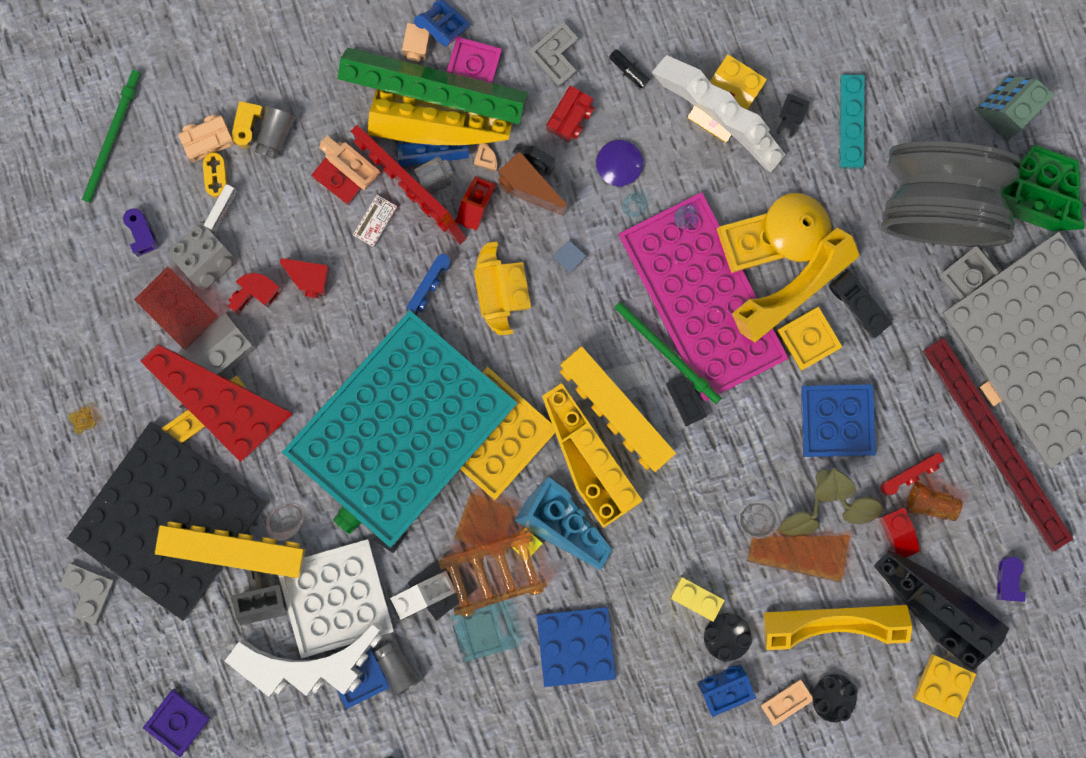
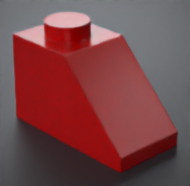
M474 176L461 201L455 222L477 231L497 184Z
M280 259V264L299 290L305 293V297L319 299V295H326L330 271L327 265Z
M905 507L878 517L893 552L905 558L920 552L915 529Z

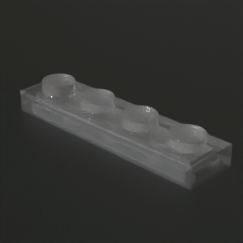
M646 360L603 370L621 391L651 384ZM566 379L554 382L555 387L562 383L574 402L584 400L575 390L578 385L572 379L569 382Z

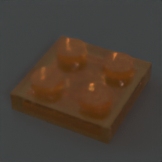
M470 493L454 538L500 554L515 509Z

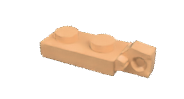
M328 135L321 141L319 148L326 154L325 157L329 162L364 191L380 175V171L346 142L341 143L339 141L336 143Z

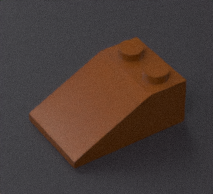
M520 152L498 170L499 186L506 194L511 192L516 198L562 216L567 213V204Z

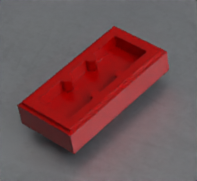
M326 157L311 175L312 178L347 205L351 203L362 189L329 162Z

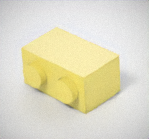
M683 577L679 578L669 597L713 622L725 601Z

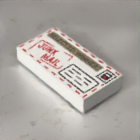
M228 184L223 188L204 223V226L210 231L216 233L238 193L235 188Z
M376 195L353 236L374 248L398 207Z

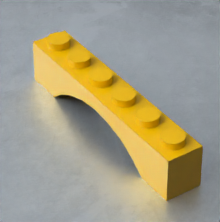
M837 227L819 242L808 265L790 284L772 295L758 299H749L735 310L732 315L740 333L755 343L860 257L853 236Z
M907 605L764 612L763 634L766 650L791 649L799 642L810 637L832 632L862 634L886 644L910 643L912 622Z

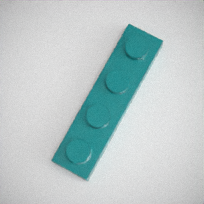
M865 75L840 76L839 168H864Z

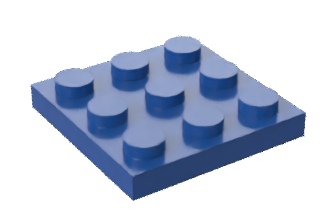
M873 384L801 386L803 457L876 455Z
M608 607L536 615L544 687L616 679Z

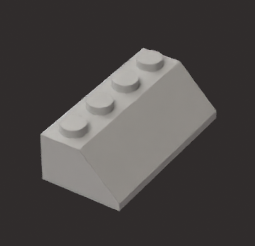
M225 312L183 347L178 354L217 375L224 376L254 351L256 347ZM157 379L179 408L185 409L186 407Z

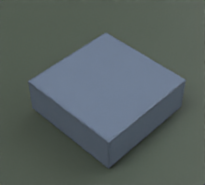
M570 240L553 256V259L569 274L586 258V255Z

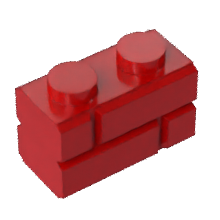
M569 86L546 124V130L568 143L573 138L577 140L584 128L581 126L585 118L589 120L595 110V107L592 106L594 99L573 86Z

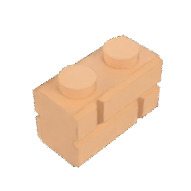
M217 115L208 116L204 119V123L197 126L195 124L187 125L182 129L183 132L178 134L187 157L192 163L205 158L209 153H217L235 145L222 115L218 117Z

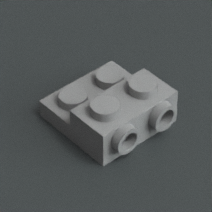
M976 245L941 273L939 278L959 301L1002 270L998 266L994 267L989 261L988 253L983 248L979 249Z

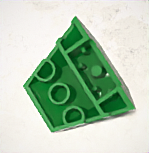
M1033 145L1021 161L1019 179L1003 190V196L1013 213V217L1050 231L1084 229L1085 223L1082 220L1081 212L1083 202L1080 201L1079 192L1081 182L1078 160Z

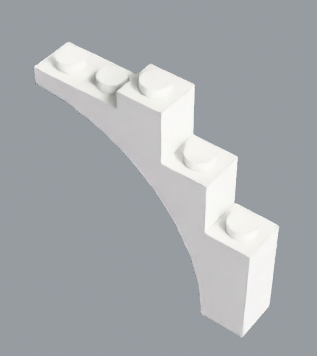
M666 55L652 71V74L664 88L686 99L727 130L756 158L765 170L772 172L786 155L768 133L770 129L758 114L742 108L730 92L712 85L700 69Z
M378 623L372 624L358 640L344 650L315 660H292L277 657L261 651L244 640L238 642L225 662L268 697L276 693L280 695L288 685L285 682L286 680L306 696L313 692L316 694L325 683L322 679H325L344 695L349 691L353 693L362 682L359 678L363 673L356 666L361 667L368 658L366 653L370 647L375 648L383 638L381 633L384 628Z

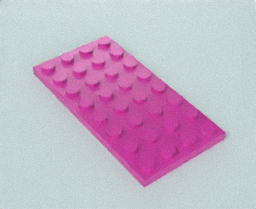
M701 192L619 233L618 237L681 359L701 378L704 377L715 392L721 394L789 358L773 328L755 343L740 333L732 313L749 299H757L743 270L731 273L717 232V228L720 226ZM703 392L700 394L703 402L709 400Z

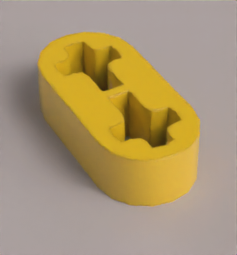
M209 153L203 160L205 189L211 197L219 198L223 188L227 185L226 163L218 153ZM214 158L217 162H220V165L216 166L217 173H214L213 168L208 166ZM214 178H217V182L222 185V188H219L217 193L210 189L215 184Z

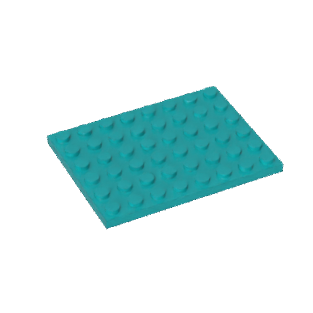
M409 310L286 446L282 454L391 548L515 408L517 402Z

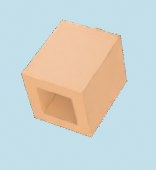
M407 23L402 47L403 56L414 62H420L421 59L427 60L431 34L425 28L420 29L415 24Z

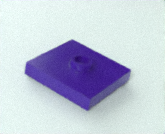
M172 689L143 726V729L177 756L182 757L211 717L175 689Z

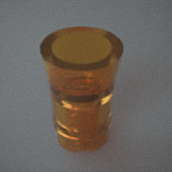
M918 481L913 484L907 500V513L921 514L943 520L956 521L962 510V501L959 498L928 487Z

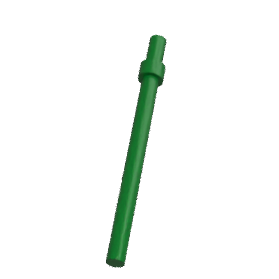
M136 70L131 71L126 86H123L121 90V100L82 197V200L91 203L129 103L134 99L137 92L135 88L141 73Z
M621 301L616 304L614 309L694 384V388L700 394L703 392L715 405L722 400V397L709 386L710 383L704 377L701 378Z

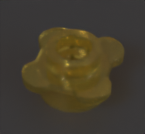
M82 407L80 411L72 412L68 415V420L72 422L74 426L73 431L76 434H82L83 431L93 429L96 425V421L93 420L88 407Z

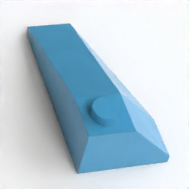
M547 477L525 501L515 521L533 534L598 570H602L612 549L598 530L592 527L584 517L586 514L581 508L578 509L572 501V496L568 490L550 477Z

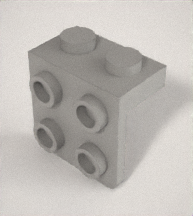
M203 223L197 224L168 251L170 258L202 292L238 261Z

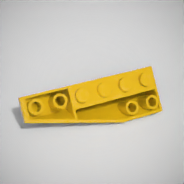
M376 89L369 111L367 135L431 145L483 144L509 140L512 123Z
M559 384L544 394L542 398L575 487L604 528L638 506L643 500L563 384Z

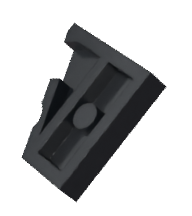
M519 144L516 145L512 151L513 154L516 155L520 152L539 174L544 176L546 173L551 176L555 169V158L536 146L524 145L522 147Z

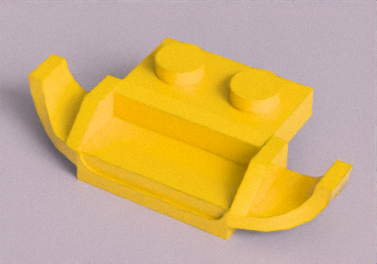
M489 242L481 249L476 260L475 270L473 271L481 317H484L488 326L497 334H514L507 319L510 316V312L531 309L524 264L520 262L501 265V260H497L496 256L498 242Z

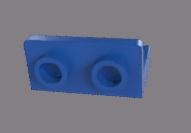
M741 665L728 667L725 671L714 676H708L697 683L712 717L756 699L748 676Z

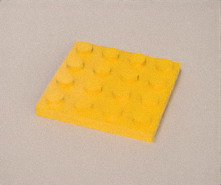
M487 367L482 373L516 401L517 405L460 470L491 498L496 500L555 434L552 423Z

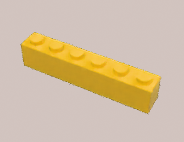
M581 345L559 363L562 367L559 372L568 382L572 379L578 385L575 389L584 400L588 397L594 403L591 406L593 411L599 417L604 415L609 420L607 424L609 429L615 435L620 433L625 440L622 442L631 453L635 450L641 458L638 461L647 471L651 468L656 472L676 454Z
M167 521V525H160L155 549L156 555L294 578L301 577L306 550L300 548L301 543L286 541V545L276 544L277 539L262 537V541L252 540L253 535L239 533L238 537L229 536V531L215 529L214 533L205 532V527L191 525V529L181 528L182 523Z

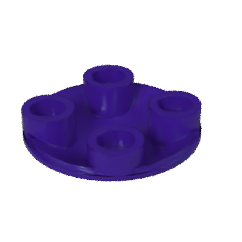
M615 140L604 145L596 159V168L600 177L608 184L616 187H623L634 182L639 177L643 167L642 155L638 148L624 140Z

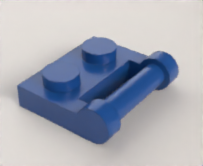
M437 0L433 3L432 8L425 13H420L414 19V23L418 28H425L437 42L445 47L467 31L471 25L445 0ZM438 14L444 15V17L437 22L432 20Z

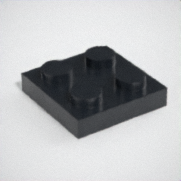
M446 554L408 582V585L413 587L444 571L447 572L456 593L426 607L436 621L474 592Z

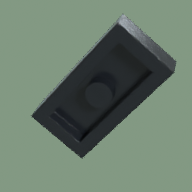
M685 375L665 384L685 427L707 417L691 381Z

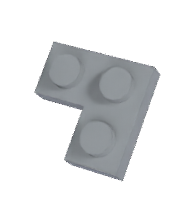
M561 22L528 51L532 59L558 87H561L576 74L577 70L562 54L578 41V37L564 22Z
M69 563L60 586L82 594L73 617L92 625H97L115 580Z

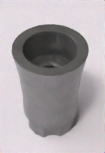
M265 106L260 133L256 141L258 144L254 152L276 160L296 117L279 109Z
M394 641L374 652V655L379 660L377 663L387 680L393 698L422 681L406 660L401 649L397 648Z

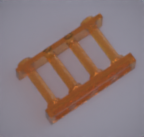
M530 529L438 557L441 570L446 568L447 572L450 571L460 606L454 607L455 616L460 614L461 617L470 616L475 613V609L526 593H530V596L544 592L543 588L548 587L546 580L538 581L528 546H530L529 542L533 541ZM512 547L519 550L529 584L515 588L505 556L507 553L506 549ZM490 554L496 557L506 591L492 595L482 563L483 557ZM468 561L470 564H473L483 596L482 599L469 602L459 571L460 564Z

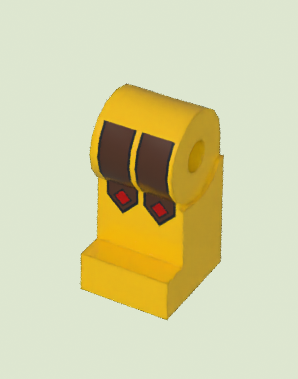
M239 101L233 125L232 139L240 148L247 149L255 142L253 132L256 119H263L265 111L260 105Z

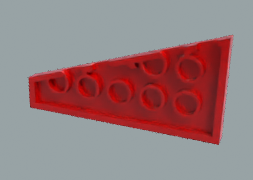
M358 125L350 131L356 138L353 141L354 144L361 151L366 149L370 153L368 157L377 166L381 164L386 175L392 180L395 179L408 199L414 204L417 203L421 211L428 218L431 217L444 233L447 231L460 245L467 239L450 213Z

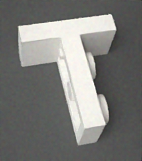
M444 571L390 599L401 620L456 593V590L447 572Z

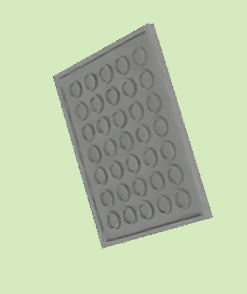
M1056 232L942 312L944 318L1049 469L1086 444V271L1060 232Z

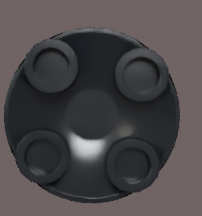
M731 613L720 614L716 616L714 622L710 620L704 631V643L708 652L713 657L723 662L733 661L742 657L751 646V631L746 621L738 615Z
M830 674L823 677L816 684L812 696L816 713L828 722L847 721L851 717V713L856 705L857 687L848 678L839 674Z

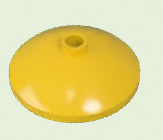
M790 193L777 199L770 206L765 219V231L771 246L782 257L794 262L810 261L819 242L832 232L831 220L825 208L813 197L802 193ZM803 220L807 222L808 226L803 224Z

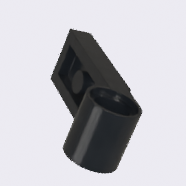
M845 270L828 285L831 292L840 301L844 302L872 338L879 336L892 324L891 320L850 271Z

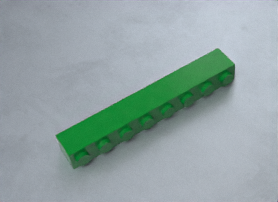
M348 47L340 58L337 78L515 124H520L528 92Z

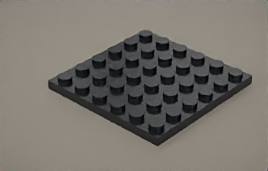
M150 421L67 539L176 617L185 621L223 566L156 555L155 549L160 525H167V521L182 523L181 528L191 529V525L205 527V532L214 533L215 529L229 531V536L238 537L239 533L246 534L268 503Z

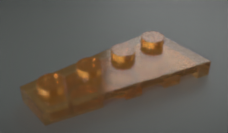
M850 535L752 537L747 562L840 583L842 581Z

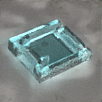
M506 601L450 616L451 621H456L460 618L462 623L453 625L460 653L467 651L471 653V655L462 658L463 663L518 647ZM504 614L510 636L501 639L495 616Z

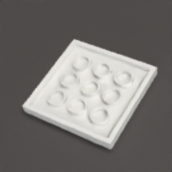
M369 539L304 557L300 578L278 575L301 658L350 645L358 640L375 623L384 628L381 635L394 632Z

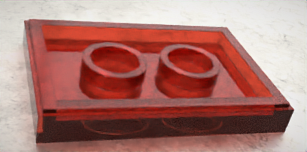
M168 266L134 299L184 350L219 317Z

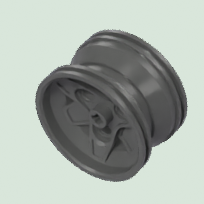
M946 141L909 142L890 148V159L887 166L900 180V187L897 188L886 202L885 210L882 212L883 222L881 223V230L884 233L915 242L961 247H975L976 245L977 247L1000 246L1013 241L1012 231H1014L1015 225L1012 221L1013 213L1003 196V190L1020 177L1021 159L1018 156L989 146Z

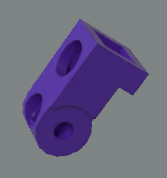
M135 208L127 210L123 215V222L131 230L135 243L130 244L132 252L139 257L158 249V243L146 216Z
M1005 557L999 562L996 600L1025 602L1026 592H1019L1020 575L1024 569L1023 563L1019 558Z

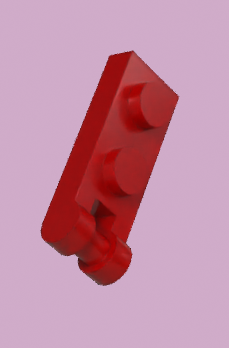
M940 452L935 453L883 482L880 486L881 492L884 495H893L898 492L900 485L906 483L909 486L920 480L918 475L926 471L927 474L938 470L940 468L939 463L944 461Z

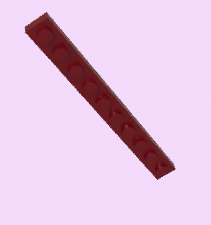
M942 338L923 350L922 352L1051 552L1072 541L1073 537L946 340Z

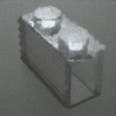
M439 156L414 169L420 185L430 195L443 190V187L447 188V185L451 186L450 178L454 177L448 161H442Z

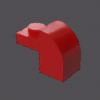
M249 273L236 280V283L242 289L240 291L236 290L231 295L228 307L239 315L254 297L269 308L282 292V289L262 274Z

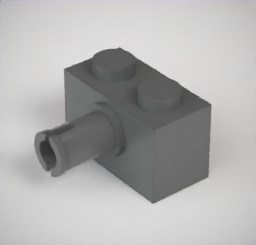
M251 570L246 572L250 591L232 595L235 616L240 626L287 615L280 585L264 588L262 572L254 571L255 579Z

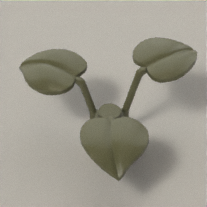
M836 468L823 470L815 476L817 487L815 489L816 497L813 514L807 511L795 513L778 526L777 532L794 538L806 537L814 533L819 527V522L815 518L818 516L820 501L840 500L844 508L847 509L842 514V517L851 524L871 522L879 517L884 509L877 499L871 497L857 499L849 505L845 499L852 497L856 492L854 482Z

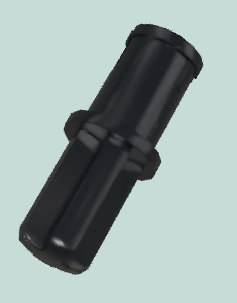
M615 49L610 54L609 59L623 72L622 76L630 79L639 90L650 81V78L636 66L637 63L630 62L618 49Z

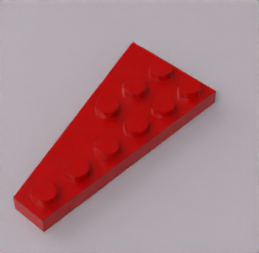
M157 344L140 359L141 363L240 462L293 414L291 411L274 404L266 398L260 397L219 374H215L160 344Z

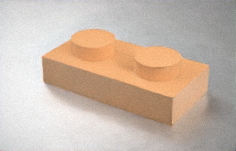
M799 679L760 706L772 725L775 726L811 703L812 696L802 680Z

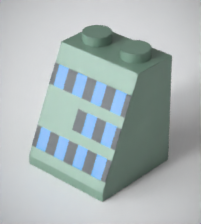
M1006 76L974 110L1009 141L1055 95L1038 79Z

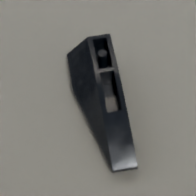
M890 550L875 563L874 567L932 637L973 671L1003 644L1009 628L953 584L912 560Z

